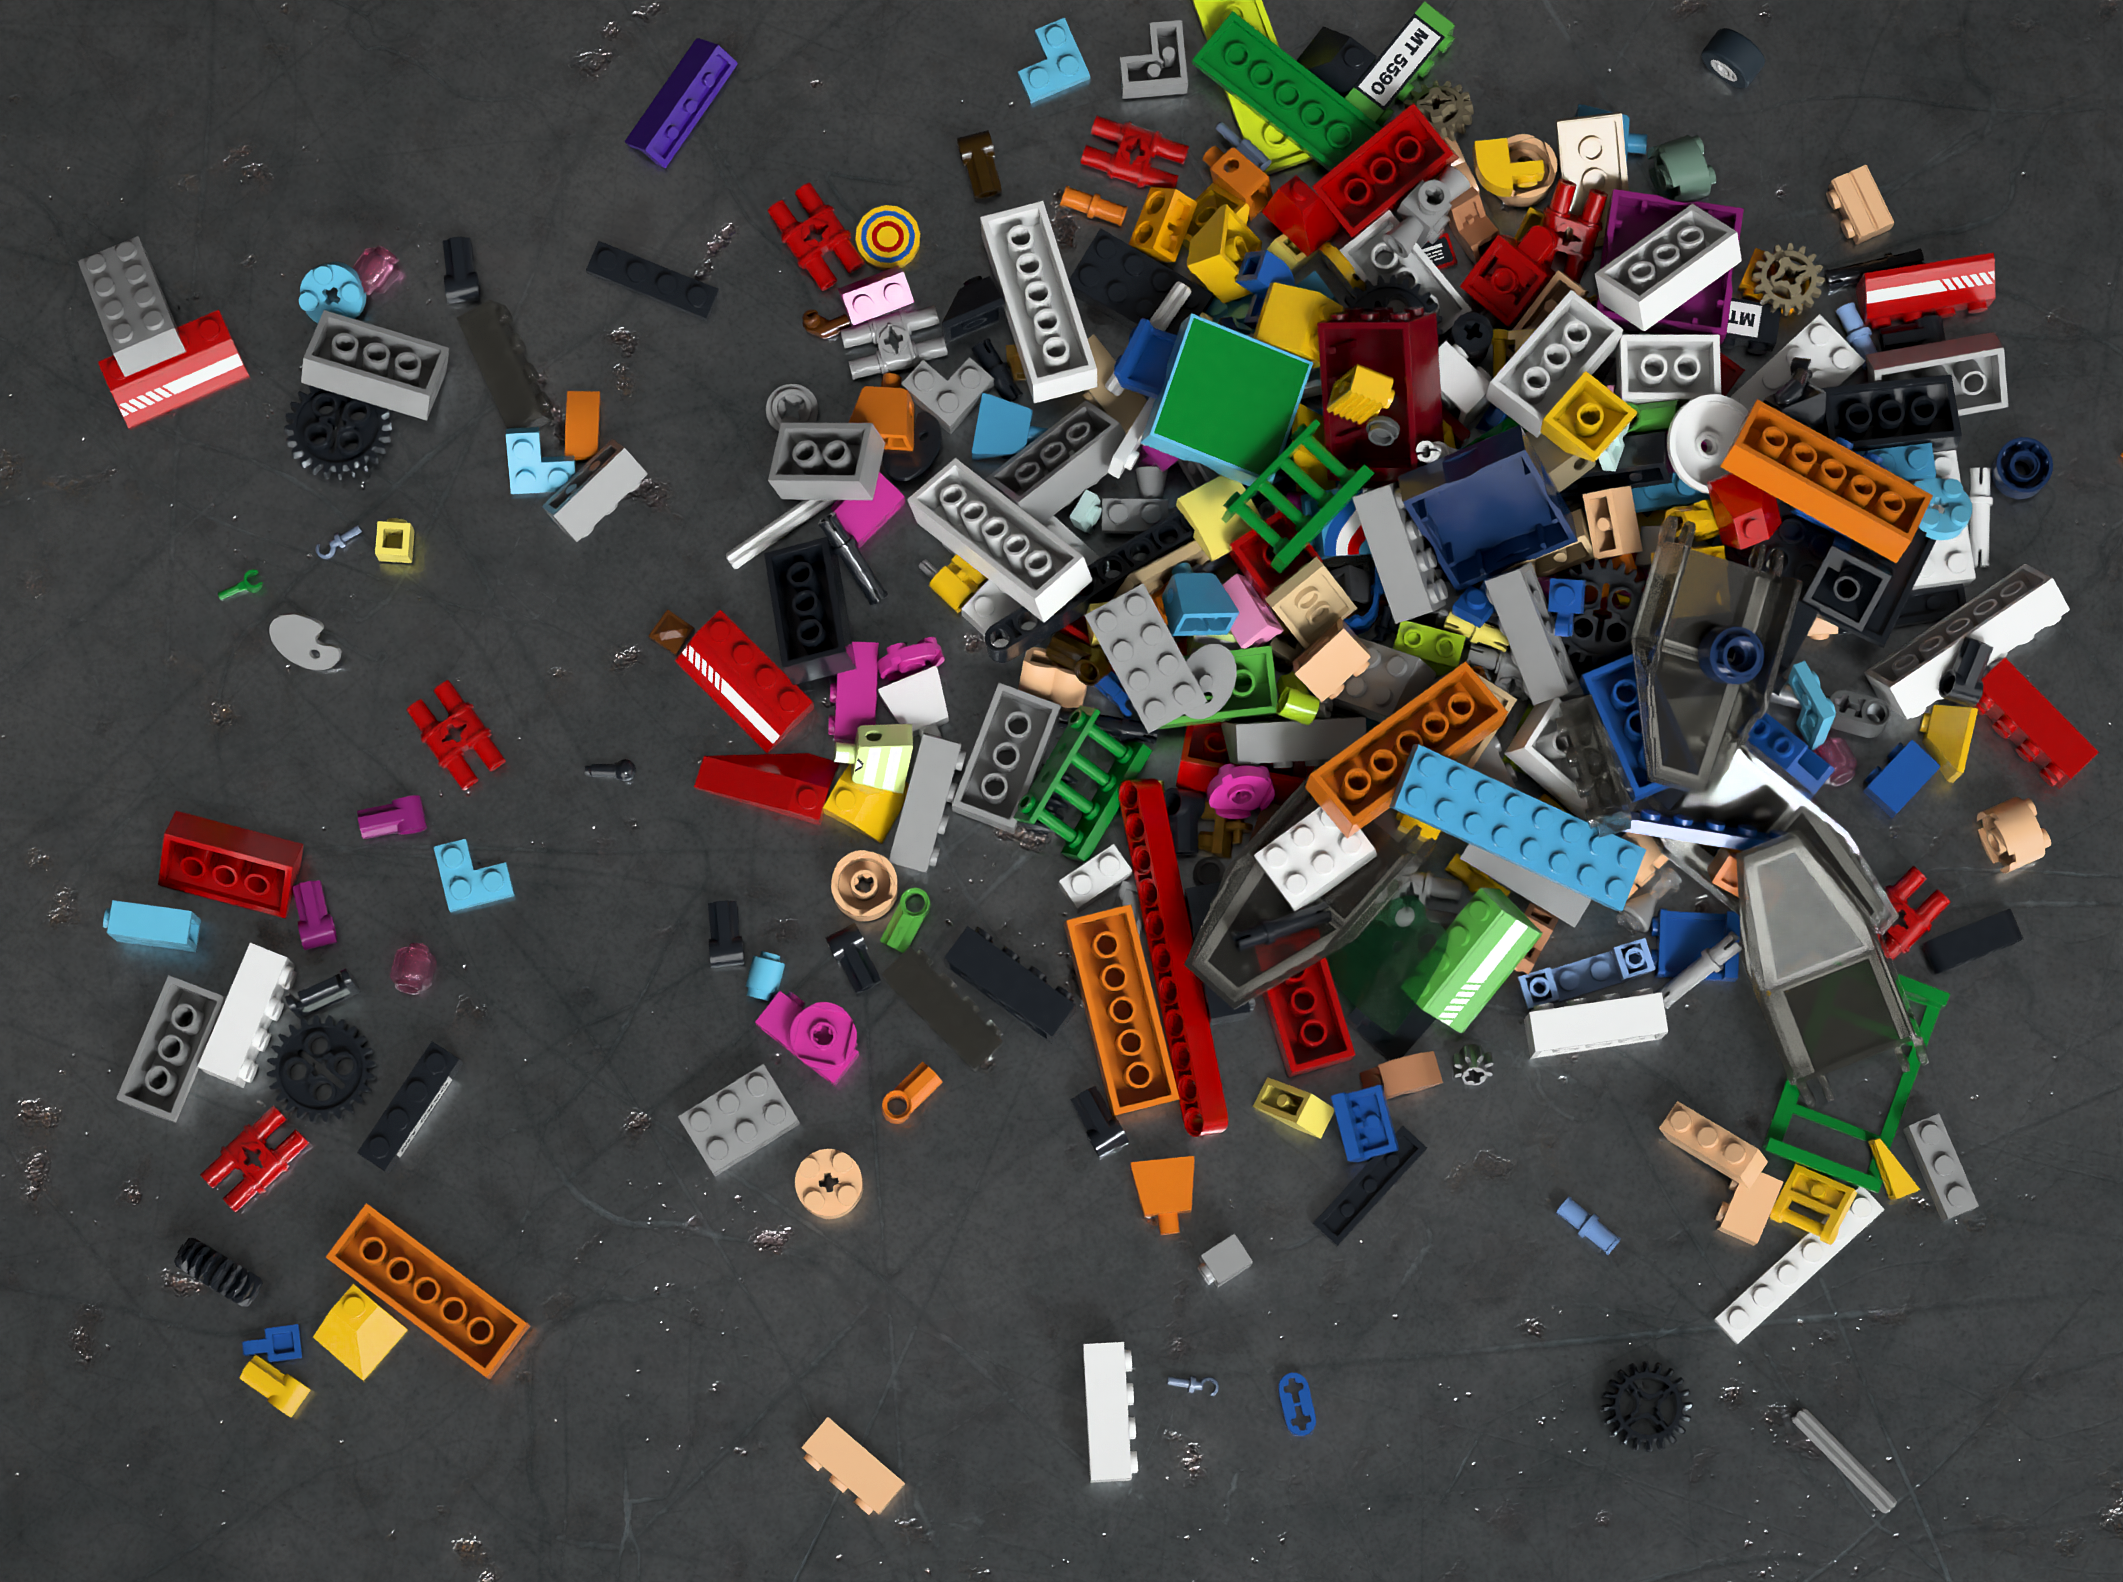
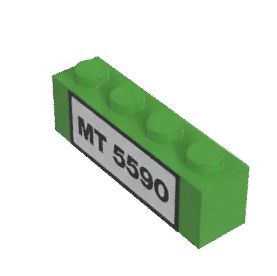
M1424 1L1345 99L1375 123L1384 127L1395 112L1392 110V107L1398 100L1404 102L1415 87L1412 83L1419 75L1424 78L1435 64L1432 60L1438 51L1444 53L1453 43L1455 37L1452 34L1455 24Z

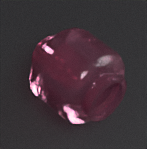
M380 245L376 248H366L352 267L362 282L364 293L366 292L370 296L373 291L385 294L400 274V267L397 264L399 259Z
M1827 736L1823 744L1812 750L1835 769L1824 784H1832V786L1836 787L1845 784L1854 777V770L1858 762L1845 739Z
M411 943L409 947H402L396 951L390 971V978L396 984L395 988L400 992L418 995L421 991L430 988L437 960L434 955L428 952L429 948L427 946Z

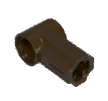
M989 130L957 138L963 166L967 168L974 198L986 199L1001 193V184L994 163L995 152Z
M1058 631L1052 636L1047 646L1045 656L1073 670L1079 681L1085 685H1096L1113 670L1101 645H1096L1092 648Z

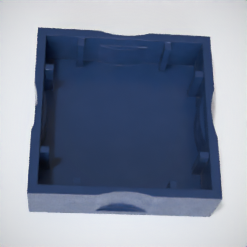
M1521 425L1398 476L1402 502L1421 534L1432 544L1437 560L1456 592L1479 583L1484 579L1491 578L1515 564L1536 559L1578 541L1573 515Z

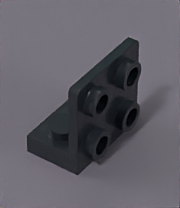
M1392 967L1345 1021L1390 1061L1402 1058L1437 1019L1423 1011L1401 988L1403 985L1400 981L1401 975Z

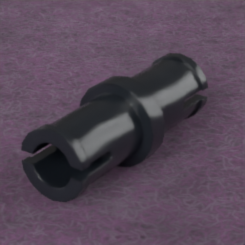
M990 338L985 339L984 343H978L971 350L975 353L985 371L994 378V386L1002 399L1010 402L1011 400L1015 401L1023 395V392L1020 391L1009 373L1010 366L1008 363H1003Z

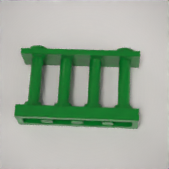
M1316 419L1308 427L1304 423L1300 425L1290 438L1293 442L1242 495L1236 491L1223 505L1227 509L1222 517L1225 523L1235 514L1239 515L1274 548L1272 552L1276 556L1270 565L1279 573L1353 499L1352 497L1356 496L1374 475V472L1365 464L1358 472L1353 468L1349 470L1312 436L1320 425V422ZM1302 445L1341 480L1339 484L1342 488L1335 495L1331 491L1327 493L1290 459ZM1280 468L1318 502L1317 507L1321 510L1313 518L1309 514L1305 516L1268 482ZM1258 491L1296 525L1295 530L1298 533L1291 541L1287 537L1283 539L1246 505Z
M1079 705L1078 709L1070 715L1068 726L1029 792L1019 801L1018 810L1013 818L1019 822L1035 824L1038 819L1065 839L1066 844L1061 851L1062 854L1071 860L1086 863L1120 807V785L1126 780L1137 778L1153 750L1143 743L1126 741L1122 745L1094 724L1100 714L1098 709ZM1087 735L1115 755V761L1108 773L1078 752ZM1070 763L1099 783V788L1091 801L1061 780ZM1054 791L1082 811V817L1075 829L1044 808Z

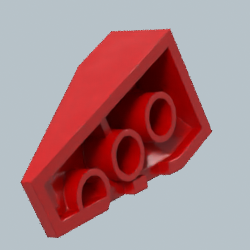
M810 753L704 756L694 788L821 826L824 816L823 807L831 794L840 762H834L833 760Z

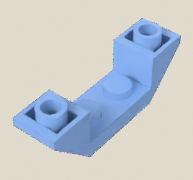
M1643 938L1614 947L1609 952L1554 969L1549 967L1529 973V975L1519 976L1518 980L1527 1008L1532 1009L1536 1005L1556 1004L1624 983L1654 971L1655 966L1646 939Z

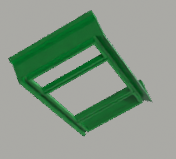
M1834 960V964L1842 966L1841 961ZM1864 961L1823 977L1802 1036L1810 1057L1813 1059L1827 1017L1830 1015L1911 1046L1880 1136L1796 1104L1806 1076L1799 1078L1792 1061L1762 1147L1770 1153L1879 1193L1883 1180L1879 1179L1880 1173L1873 1155L1865 1174L1782 1142L1792 1114L1867 1143L1871 1139L1880 1138L1890 1150L1939 1011L1946 1006L1950 993L1893 972L1902 997L1926 1006L1916 1036L1911 1035L1899 1040L1895 1028L1832 1005L1843 975L1879 988L1870 963Z

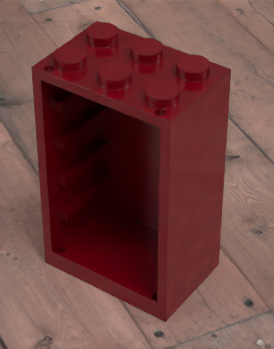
M1363 307L1344 308L1343 312L1330 313L1329 319L1317 323L1325 448L1349 470L1353 468L1358 472L1365 464L1374 472L1370 481H1399L1398 476L1427 464L1420 461L1417 455L1421 454L1416 452V447L1420 442L1440 441L1444 443L1436 312H1424V307L1404 308V312H1394L1393 307H1378L1373 309L1374 312L1363 313ZM1357 364L1394 379L1391 388L1395 391L1393 401L1388 409L1382 408L1378 416L1384 415L1392 418L1400 427L1399 436L1391 445L1380 446L1369 440L1366 426L1372 417L1359 425L1357 421L1346 420L1345 416L1341 418L1339 414L1334 415L1333 411L1329 413L1327 410L1335 381L1337 382L1340 377L1342 378ZM1327 468L1328 481H1341Z

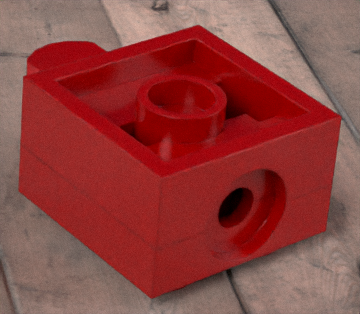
M1537 225L1532 226L1520 242L1511 235L1498 234L1459 287L1506 326L1515 327L1556 273L1545 264V261L1557 247V234L1547 226Z

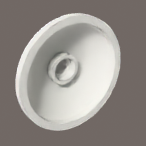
M1718 394L1696 397L1685 403L1677 411L1670 423L1667 435V451L1671 465L1679 478L1694 490L1709 494L1708 481L1731 473L1720 466L1743 420L1748 414V410L1736 400ZM1702 441L1707 444L1706 452L1701 449Z

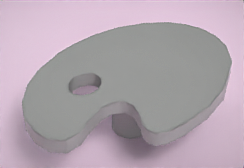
M296 612L284 613L276 617L270 624V637L277 650L288 660L301 667L312 670H326L332 668L341 658L342 651L339 646L325 644L318 640L320 637L319 633L324 629V625L313 617ZM311 650H317L320 653V657L314 656Z
M1220 644L1205 645L1191 654L1186 661L1203 694L1211 692L1213 695L1210 702L1204 703L1185 713L1190 718L1205 719L1214 715L1226 704L1232 694L1236 682V663L1232 653Z

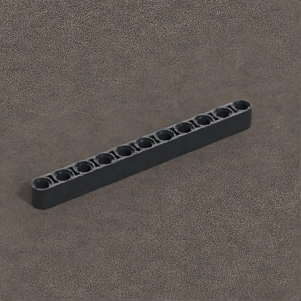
M1286 472L1282 475L1275 474L1272 485L1280 493H1283L1293 485L1294 480ZM1260 491L1251 498L1256 508L1260 507L1263 502L1269 501ZM1180 510L1158 522L1087 566L1093 581L1086 587L1091 588L1093 591L1088 595H1075L1064 605L1065 608L1061 612L1055 613L1046 622L1041 621L1022 606L990 626L985 633V643L989 657L995 662L1006 663L1084 616L1087 613L1089 604L1103 603L1113 598L1129 574L1195 540L1193 538L1195 530L1189 525V522ZM1166 536H1173L1176 538V540L1170 544L1161 542V539H1163ZM1138 553H1145L1148 555V557L1142 561H1137L1133 559V557ZM1111 570L1120 572V575L1115 578L1105 576ZM1027 622H1034L1037 624L1036 627H1034L1031 630H1024L1021 628L1022 625ZM999 639L1009 641L1004 647L993 646L994 642Z

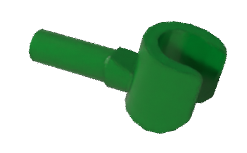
M255 569L247 571L243 581L218 592L220 600L245 590L252 593L258 592L262 588L263 582L251 585L247 580L258 575L259 571Z

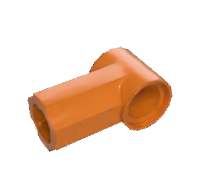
M922 1061L893 1091L886 1094L882 1103L884 1118L893 1124L903 1123L943 1081ZM893 1099H900L905 1103L906 1111L901 1115H893L888 1110V1103Z

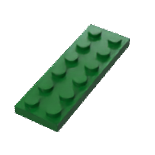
M1233 11L1192 59V64L1329 172L1382 129L1372 119Z

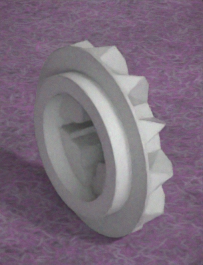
M786 384L780 386L772 392L767 400V419L771 427L778 432L781 423H815L818 415L817 400L813 393L802 385ZM783 400H786L792 406L801 404V407L798 409L800 421L792 415L784 417L787 410Z

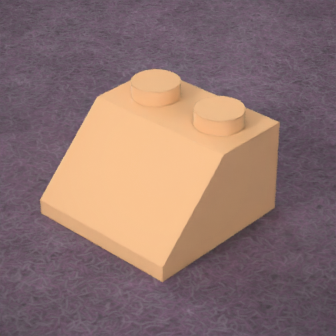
M1340 617L1292 663L1295 675L1323 702L1328 697L1331 700L1337 697L1346 687L1343 683L1352 674L1355 677L1362 674L1370 665L1368 660L1371 658V655L1366 646Z

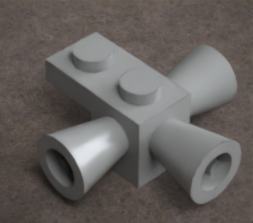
M1446 165L1438 180L1426 182L1422 180L1400 204L1396 214L1403 221L1382 236L1385 244L1394 253L1403 258L1408 257L1415 243L1420 248L1428 241L1434 244L1445 231L1444 227L1450 221V218L1447 216L1452 207L1450 202L1470 188V183L1464 174L1455 167Z
M1152 466L1135 469L1141 499L1102 498V533L1134 534V537L1178 511V507L1168 508V499H1162L1168 469L1163 473L1158 467ZM1138 553L1136 560H1145L1148 557V555L1145 553Z

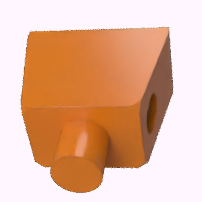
M1212 146L1204 154L1203 161L1211 167L1210 172L1213 183L1247 203L1250 207L1248 219L1252 221L1273 197L1269 176L1234 147L1223 153L1217 146Z
M885 373L882 377L881 387L865 386L862 388L849 423H872L885 441L884 449L913 451L914 402L909 391L900 388L902 378L894 373Z
M1194 1156L1131 1162L1130 1169L1144 1217L1158 1216L1160 1235L1180 1233L1178 1214L1190 1213L1192 1208Z

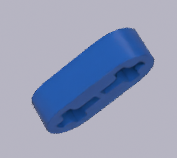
M1289 1373L1280 1380L1278 1385L1285 1424L1288 1431L1293 1435L1305 1436L1316 1425V1416L1309 1385L1301 1374ZM1289 1379H1294L1296 1384L1301 1383L1303 1389L1298 1391L1299 1402L1297 1403L1293 1402L1291 1393H1285L1284 1387L1289 1385ZM1297 1406L1301 1407L1303 1416H1309L1310 1422L1305 1424L1306 1430L1300 1431L1296 1425L1292 1426L1291 1420L1296 1418L1295 1407Z

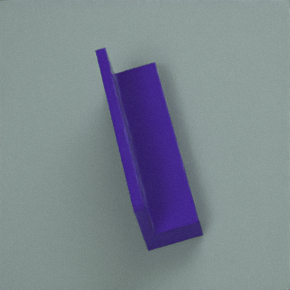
M700 38L695 39L626 138L625 143L629 147L645 153L658 166L666 168L738 63L718 44Z

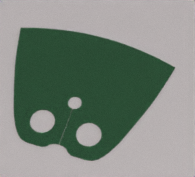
M1413 895L1402 896L1381 904L1353 937L1325 952L1331 975L1344 994L1363 1014L1393 1035L1428 985L1443 958L1449 940L1447 932L1439 923L1430 922L1425 914L1426 907ZM1404 907H1409L1414 911L1413 921L1405 927L1397 925L1395 921L1397 912ZM1331 929L1330 931H1328V932H1326L1325 934L1321 935L1320 938L1324 937L1325 935L1329 934L1330 932H1332V931H1334V930ZM1425 934H1433L1437 939L1435 948L1429 953H1421L1417 947L1419 939ZM1397 941L1403 943V948L1399 952L1393 951V945Z

